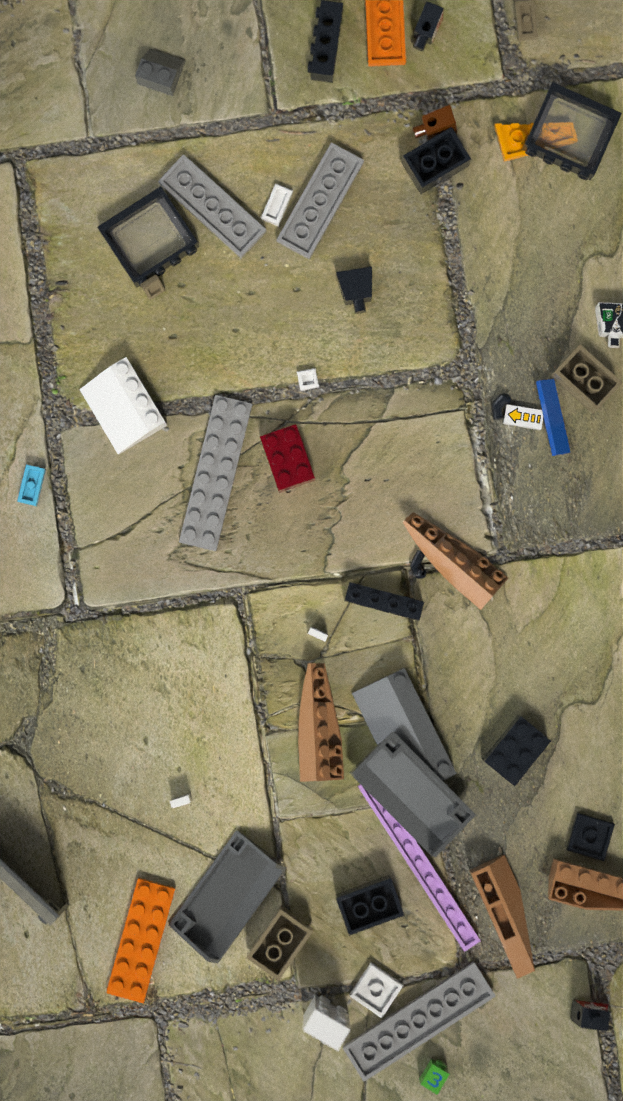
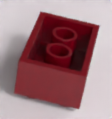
M296 424L260 436L279 493L315 481Z

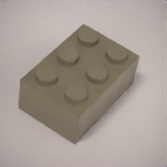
M581 344L551 375L555 381L592 414L623 383Z
M281 905L247 953L246 958L279 981L312 934L313 927Z

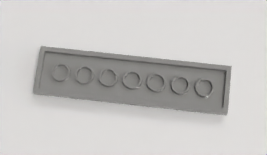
M215 395L179 543L217 552L252 403Z
M473 961L345 1044L343 1049L365 1082L494 998L495 994Z

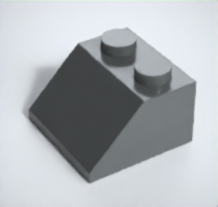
M149 49L141 58L135 74L137 84L173 96L185 60Z

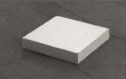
M370 962L349 996L382 1018L404 985Z

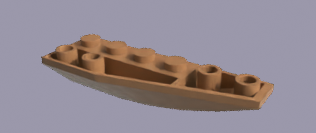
M412 512L403 521L409 534L433 566L451 585L480 610L508 580V577L490 563L487 558L418 514Z
M309 663L305 675L300 704L298 735L300 782L344 779L342 738L325 663Z
M503 854L470 869L469 872L518 979L534 972L535 968L521 891Z
M553 858L548 881V899L585 910L623 911V877Z

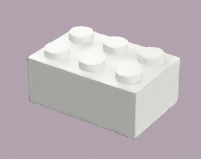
M315 995L304 1013L303 1031L338 1051L350 1031L348 1011L342 1006L337 1005L335 1007L330 1004L331 1001L325 996L320 995L318 997Z

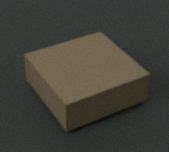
M157 275L140 284L149 300L166 291Z

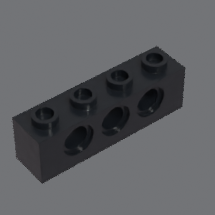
M321 0L320 7L316 8L315 18L318 19V25H314L313 37H316L315 43H311L310 55H313V60L309 61L307 73H311V80L333 83L344 3ZM325 21H330V22H332V24L329 25V26H327V25H325V24H323V23H324ZM328 39L330 42L324 44L321 40ZM320 57H325L327 60L325 62H320L318 59Z
M349 582L344 602L420 621L424 606L423 601Z

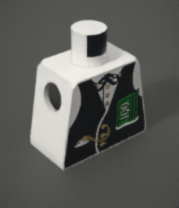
M599 302L595 307L599 337H608V347L618 348L620 338H623V304Z

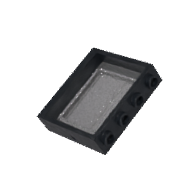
M552 82L522 150L531 157L537 156L543 159V162L546 164H555L564 172H573L580 179L591 181L595 176L622 113Z
M161 186L97 227L136 288L141 287V283L154 275L161 276L166 272L165 269L171 265L172 267L178 265L182 258L187 255L192 256L199 248L198 241Z

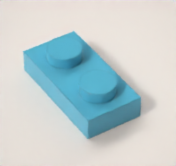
M26 465L17 502L32 506L38 505L46 469Z

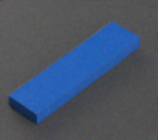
M555 380L537 381L536 385L552 456L571 453Z

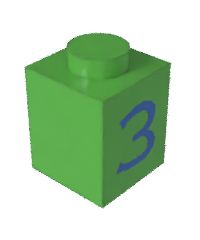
M430 1059L419 1078L420 1085L438 1095L449 1076L447 1065L441 1060L437 1059L435 1061Z

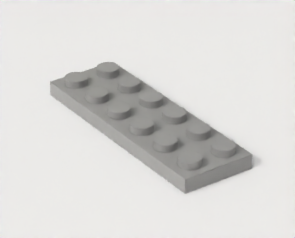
M331 143L276 241L310 260L364 164V160Z
M184 154L158 181L160 186L240 259L267 232L259 222Z

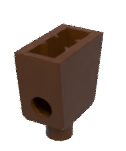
M450 105L423 115V124L412 127L416 138L427 135L428 140L451 127L456 134L458 133Z

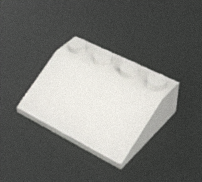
M127 357L108 367L80 389L118 455L167 426Z

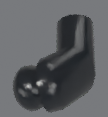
M501 393L492 402L493 420L503 419L502 408L511 401L509 394Z
M419 550L416 551L410 563V568L416 578L423 579L427 574L421 563L425 555Z

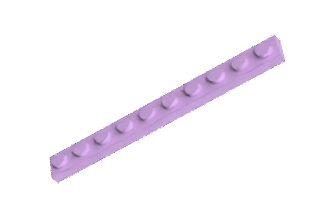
M361 784L358 785V788L464 952L479 943V937L417 841Z

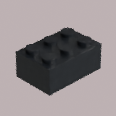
M451 127L403 155L401 163L421 195L469 167L471 158Z
M517 715L482 760L509 783L516 786L551 740L522 716Z
M390 875L335 894L349 936L405 916Z

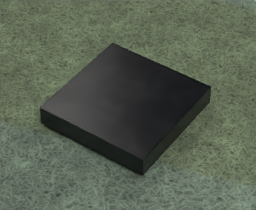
M576 812L566 850L605 862L615 824Z

